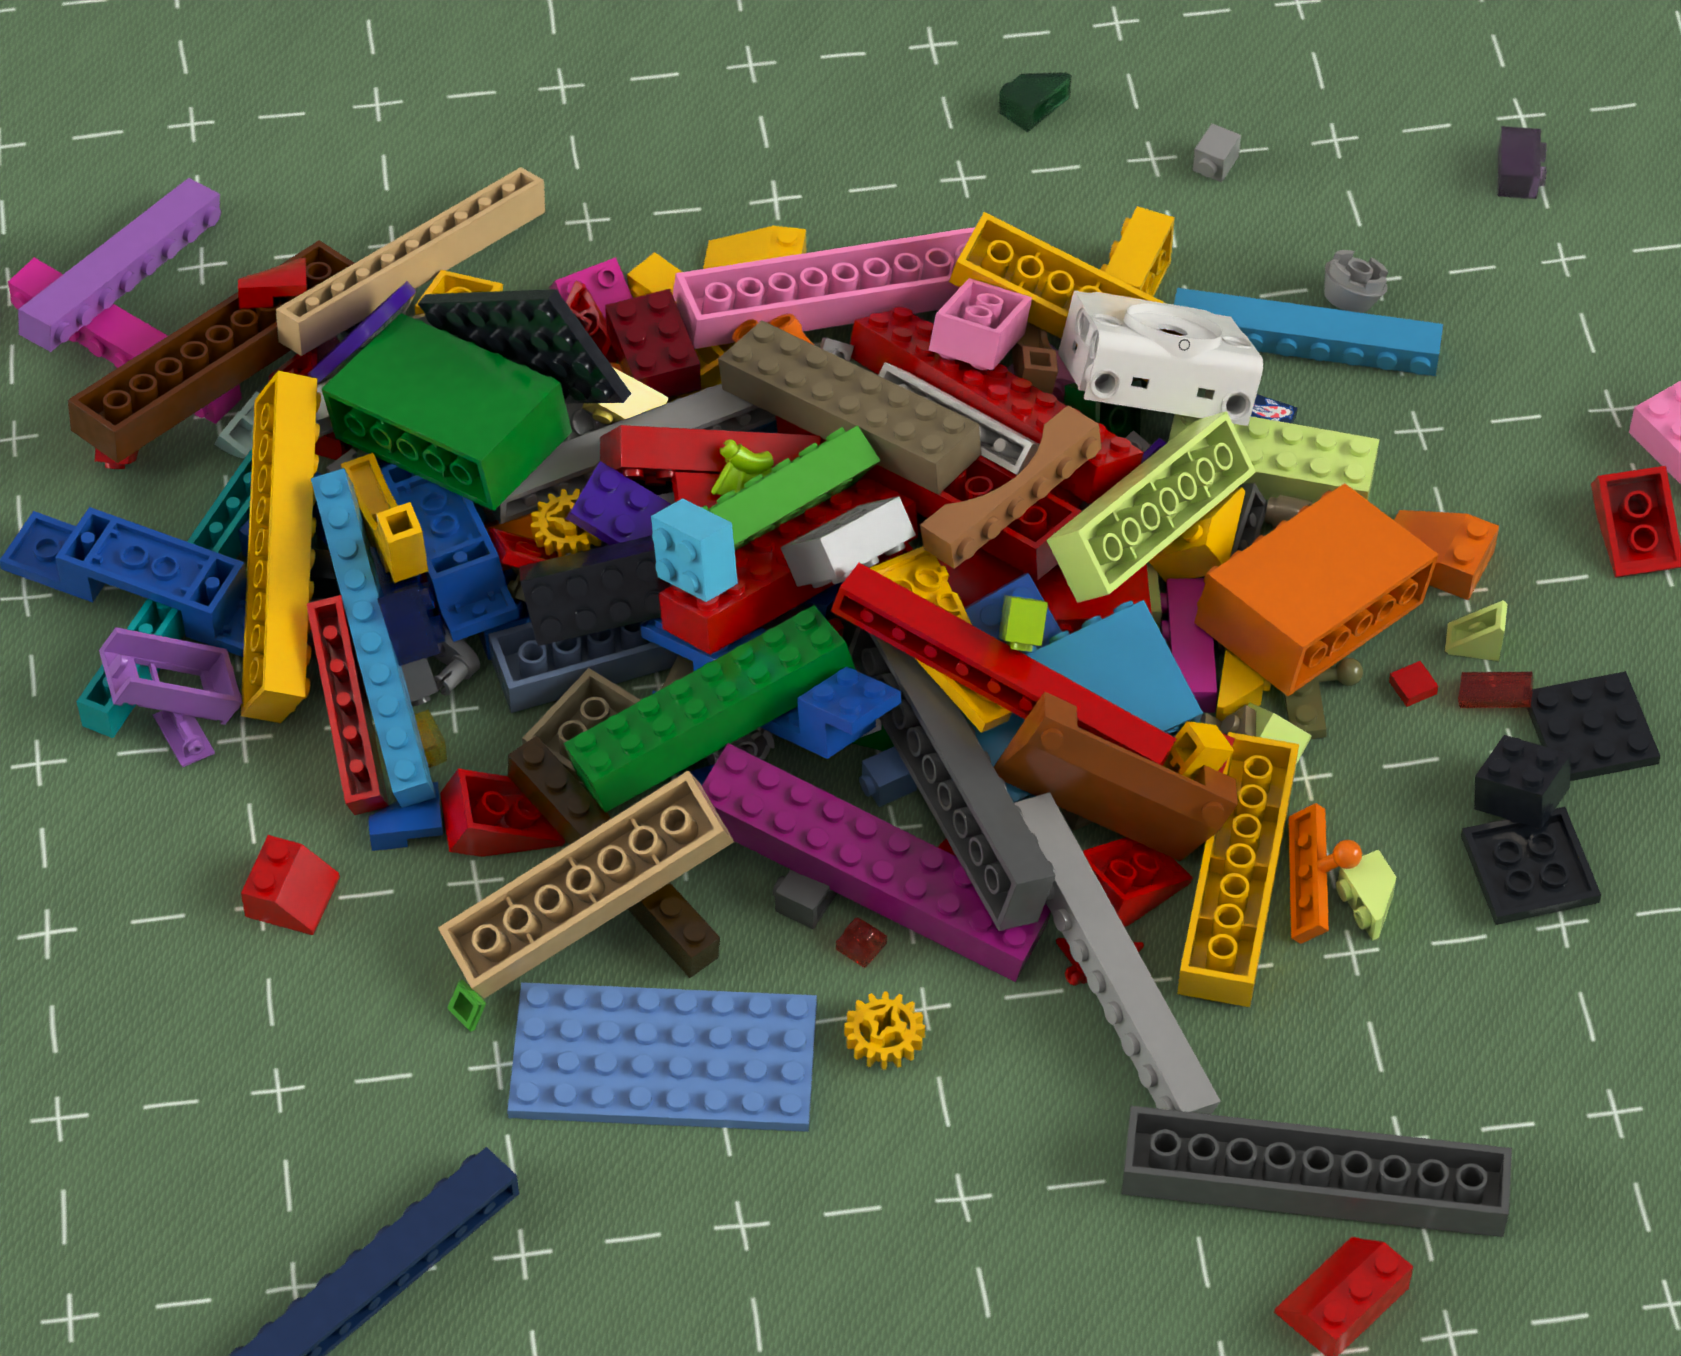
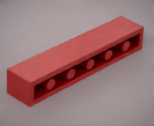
M338 595L306 603L345 804L354 815L383 809L389 806L367 692L342 596Z

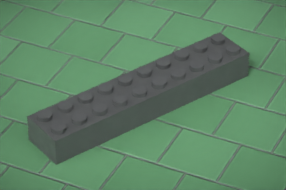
M857 626L849 649L855 669L901 691V704L879 717L997 929L1001 931L1038 922L1056 877L1052 863L1047 861L1040 849L1036 835L1031 833L1025 823L1021 809L1014 804L1007 792L1004 780L999 778L992 766L989 754L983 750L978 742L974 728L971 724L967 723L959 707L914 657Z
M1131 1106L1122 1194L1503 1237L1509 1216L1512 1148Z

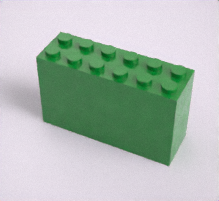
M400 313L321 389L336 439L366 453H374V456L394 464L401 469L420 476L493 511L572 433L562 386L555 378L542 375L531 370L526 365L517 364L498 353L487 351L478 347L473 342L462 340L445 330H439L420 319H414L403 313Z

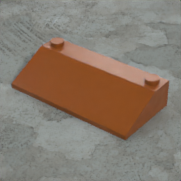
M1045 691L994 765L996 773L1004 782L1035 796L1050 792L1057 806L1178 861L1183 860L1216 834L1238 805L1236 779L1204 765L1194 780L1078 728L1077 706Z

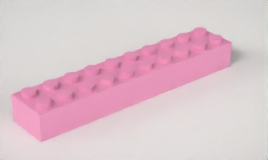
M975 227L676 273L673 297L694 349L735 343L732 338L735 329L750 319H755L758 323L761 320L768 323L780 315L793 314L801 323L802 331L804 332L854 324L856 319L867 317L872 313L890 311L895 307L908 308L912 310L913 314L940 310L960 288L950 283L949 280L955 264Z

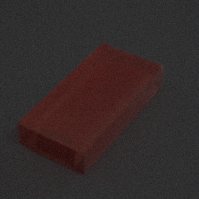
M1462 672L1458 697L1460 708L1531 707L1534 682L1533 673Z

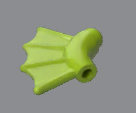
M726 440L723 443L725 447L720 448V454L725 457V462L727 463L713 486L711 493L722 496L731 490H735L737 493L745 488V483L757 475L762 474L765 477L772 472L774 460L769 451L753 453L742 444L737 445L734 440Z

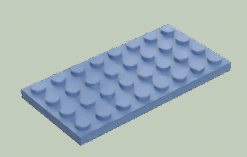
M521 982L508 1101V1118L809 1132L817 995Z

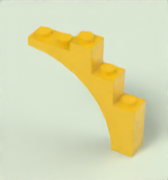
M374 453L341 463V469L345 468L354 485L368 541L377 563L382 562L385 572L391 573L394 583L428 572L423 531L412 504L408 502L397 505L386 484Z

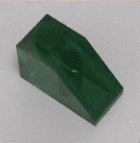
M1067 72L1020 74L1013 81L1005 83L999 92V114L1026 132H1029L1070 98L1071 75Z

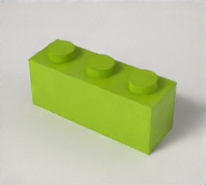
M1004 595L998 638L1006 641V644L1011 646L1010 649L1032 652L1033 645L1042 646L1048 602Z

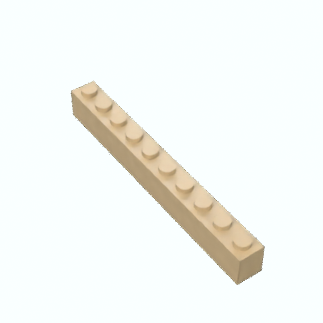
M520 167L276 309L279 342L302 356L368 317L406 281L416 289L435 278L441 270L447 271L545 213L544 180Z

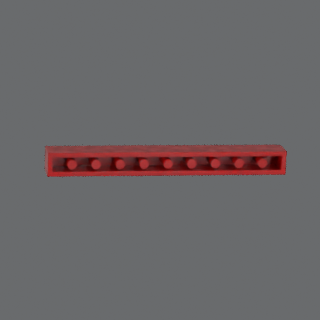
M861 563L855 566L838 590L831 612L1023 719L1027 718L1045 691L1077 706L1078 728L1161 766H1164L1175 744V737L1020 651L1010 649L1011 646Z

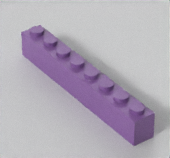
M190 178L186 179L18 309L19 335L50 352L61 343L68 341L80 328L88 325L94 317L103 310L110 308L122 295L130 292L136 284L148 275H152L159 266L168 259H172L187 244L194 242L210 226H214L221 215L220 194Z

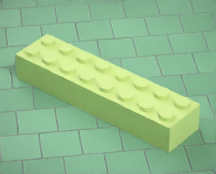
M1227 411L1195 420L1047 539L1077 603L1109 595L1256 473Z

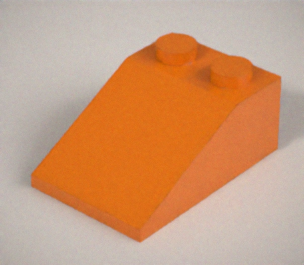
M1399 510L1394 521L1439 554L1429 585L1469 600L1495 551L1499 526L1467 513Z

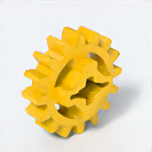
M561 489V496L555 497L550 493L548 494L549 502L539 501L537 503L538 512L531 513L533 522L530 524L532 535L535 537L537 547L544 546L547 555L558 551V557L565 556L566 553L574 554L581 550H590L591 544L595 546L601 545L599 538L566 519L580 495V489H575L572 495H568L565 489Z
M887 991L883 992L882 999H876L872 993L868 994L867 1004L857 1000L856 1011L849 1010L847 1013V1023H844V1036H847L846 1046L848 1049H854V1058L858 1060L864 1056L867 1057L868 1067H871L875 1061L880 1062L882 1070H886L888 1062H893L897 1068L901 1067V1058L903 1057L910 1061L914 1060V1050L921 1051L923 1038H925L922 1012H915V1003L911 1001L904 1005L902 1003L903 995L898 994L894 1000L889 999Z

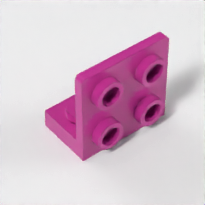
M616 257L555 280L549 287V289H556L566 302L575 281L584 283L605 319L606 304L632 298Z

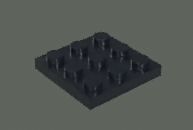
M1626 671L1525 691L1523 700L1541 745L1571 754L1570 781L1659 764L1660 753Z
M1566 807L1555 809L1542 829L1508 819L1462 828L1461 838L1495 925L1600 903L1601 892Z

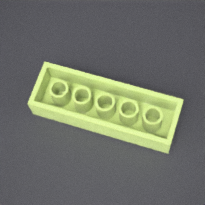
M1175 414L1168 442L1195 420L1202 418ZM1250 416L1248 426L1233 424L1256 471L1255 474L1242 484L1255 483L1265 499L1269 500L1270 496L1278 498L1279 495L1309 500L1314 504L1320 500L1325 492L1333 491L1344 483L1366 500L1369 499L1380 439Z

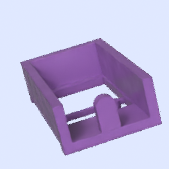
M115 627L99 649L111 697L115 705L122 706L125 702L129 705L136 704L139 707L215 721L220 720L221 724L226 725L242 704V696L237 686L234 669L231 665L227 649ZM136 664L149 666L152 680L139 678ZM156 668L198 675L204 690L160 682Z

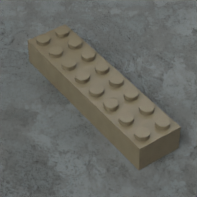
M762 320L718 358L723 390L823 439L839 428L843 427L847 432L858 425L881 460L877 465L938 495L982 454L979 423Z

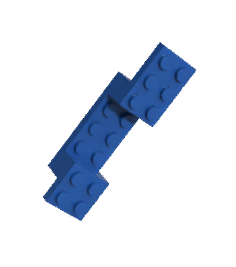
M375 457L397 505L408 502L412 504L423 531L428 572L425 573L431 596L452 641H458L520 618L518 608L506 586L499 555L473 502L394 464Z
M91 507L87 509L77 526L33 511L0 559L1 570L92 603L104 585L108 584L180 610L182 612L186 637L210 646L227 649L228 652L243 657L247 583L245 562Z
M661 617L649 620L641 625L642 638L693 661L694 671L767 631L759 627L709 655L663 630ZM846 666L798 697L797 707L764 724L760 728L828 759L876 727V719L901 704V691Z

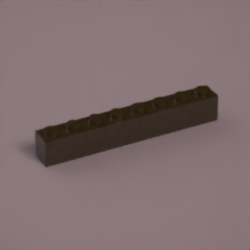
M537 735L508 754V777L569 845L612 819ZM671 883L666 884L628 908L630 913L689 978L718 959L720 937Z

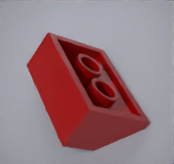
M1351 1237L1275 1308L1274 1313L1323 1355L1339 1356L1409 1289L1414 1266L1385 1242Z

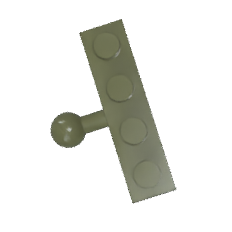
M1344 658L1336 666L1330 667L1290 696L1284 694L1288 722L1312 736L1311 739L1327 737L1319 682L1338 680L1346 686L1355 685L1363 676V667L1360 662L1354 658Z

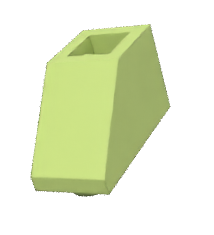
M1379 850L1362 856L1360 863L1354 868L1344 869L1340 867L1338 881L1336 882L1339 897L1342 901L1349 903L1353 909L1357 925L1360 929L1367 931L1372 941L1380 936L1396 883L1394 872Z

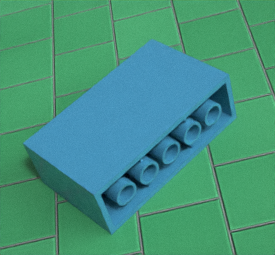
M1144 600L1136 604L1133 601H1127L1117 606L1113 610L1114 614L1104 619L1101 616H1095L1085 621L1081 625L1082 629L1072 634L1069 631H1063L1053 636L1049 640L1050 644L1040 649L1037 646H1033L1032 652L1021 651V653L1173 737L1176 736L1187 721L1199 723L1203 712ZM962 712L967 723L971 724L974 728L975 736L981 747L989 754L993 767L1025 721V719L1012 713L1008 722L981 733ZM1005 782L1007 792L1014 803L1035 797V795Z

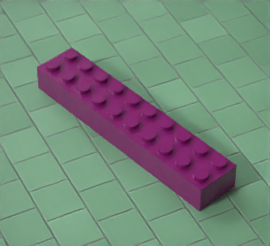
M729 743L702 784L705 793L735 842L801 875L828 885L829 889L1014 982L1017 981L1047 926L1051 911L1045 903L1038 922L999 931L956 856Z

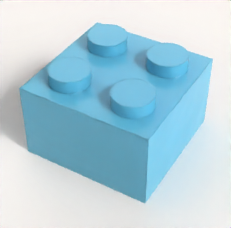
M681 499L651 516L652 539L656 558L655 568L660 579L705 602L738 584L731 522L685 499Z

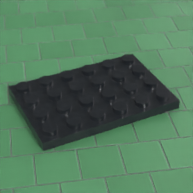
M556 289L425 294L418 302V305L425 313L426 320L435 328L445 330L451 335L467 342H473L478 347L492 353H498L517 364L526 365L531 370L542 375L555 378L561 383L565 404L624 403L632 394Z

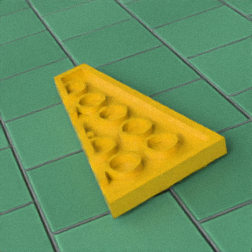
M923 546L870 568L971 624L958 593L952 591L947 581L949 574L945 566H940L937 557L924 550ZM917 660L981 733L1009 721L1012 714L1009 710Z

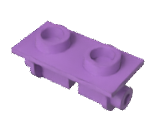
M166 711L153 714L156 723L182 768L215 754L195 717Z

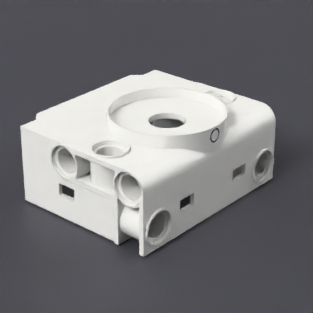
M1074 290L1058 355L1076 382L1078 390L1085 391L1084 399L1196 418H1205L1227 411L1233 424L1245 426L1249 424L1263 371L1261 355L1229 316L1213 314L1202 309L1101 292L1087 293ZM1160 329L1172 330L1184 336L1166 333ZM1133 377L1149 379L1147 388L1131 386ZM1199 388L1206 389L1204 398L1197 397Z

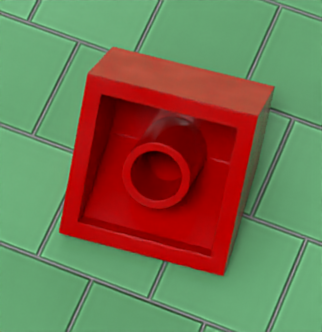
M268 835L241 891L245 917L314 935L340 875L303 844Z

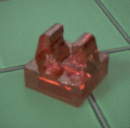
M857 917L852 920L836 941V950L866 968L887 944V935Z

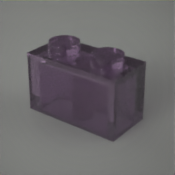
M1501 127L1498 145L1497 197L1537 199L1539 186H1545L1546 167L1541 166V162H1545L1546 143L1541 142V129Z

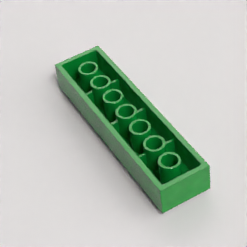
M813 605L743 645L737 646L734 650L705 664L685 677L674 681L665 688L643 698L636 704L612 715L607 720L578 734L563 744L577 776L606 813L725 747L728 743L736 741L797 707L798 697L846 666L855 669L844 639Z

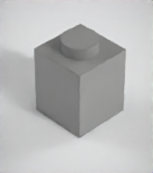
M1211 124L1195 148L1193 171L1222 182L1239 157L1241 135Z

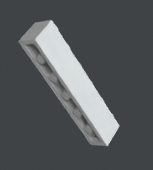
M884 363L878 376L979 423L982 456L1018 475L1036 454L1040 444L913 374L889 363Z

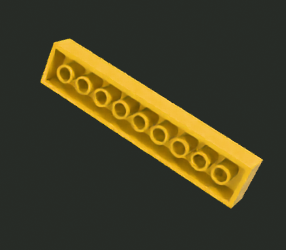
M283 371L276 372L256 397L254 403L241 695L242 717L282 723L291 712H294L299 703L307 698L310 690V679L306 678V667L311 659V646L307 645L311 625L306 603L310 602L314 592V583L310 581V570L315 561V550L311 549V538L316 530V518L312 517L316 497L311 478H314L319 463V457L315 454V444L320 433V425L316 423V413L321 403V394L317 392V378Z

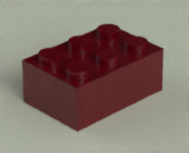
M670 289L605 305L606 330L623 373L669 398L701 390L700 361Z

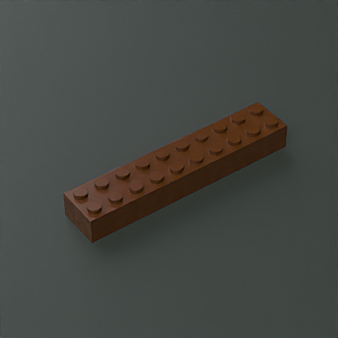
M320 240L282 263L285 264L298 258L306 259L307 291L354 264V262ZM238 292L68 399L71 431L119 463L291 351V349L281 344L278 340L276 309L297 296L273 297V307L239 309Z

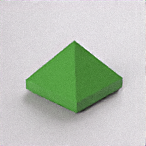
M460 980L447 1009L472 1032L478 1024L486 1002L464 980Z

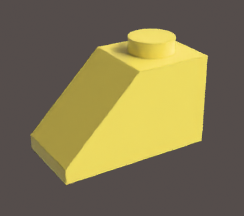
M614 368L632 394L624 403H584L582 408L591 412L592 418L603 424H611L667 403L669 397Z

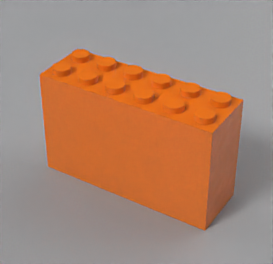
M1344 483L1333 491L1325 492L1320 500L1311 506H1304L1290 520L1281 521L1267 535L1257 537L1252 545L1243 551H1236L1228 561L1219 567L1213 566L1204 577L1205 585L1202 595L1197 602L1198 610L1194 623L1286 696H1290L1421 605L1439 554Z

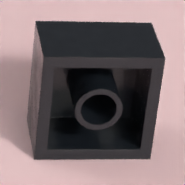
M1504 735L1475 775L1474 810L1542 829L1570 788L1571 754Z

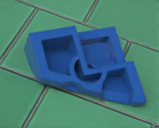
M438 781L433 782L436 798L404 808L396 801L369 816L372 851L408 847L407 839L443 835Z

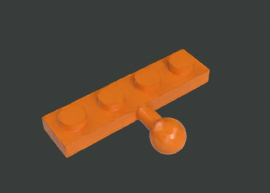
M1317 803L1288 816L1291 938L1300 944L1329 931L1327 872L1339 866L1344 869L1354 868L1362 859L1361 847L1352 840L1340 841L1335 846L1333 853L1327 856L1325 808Z

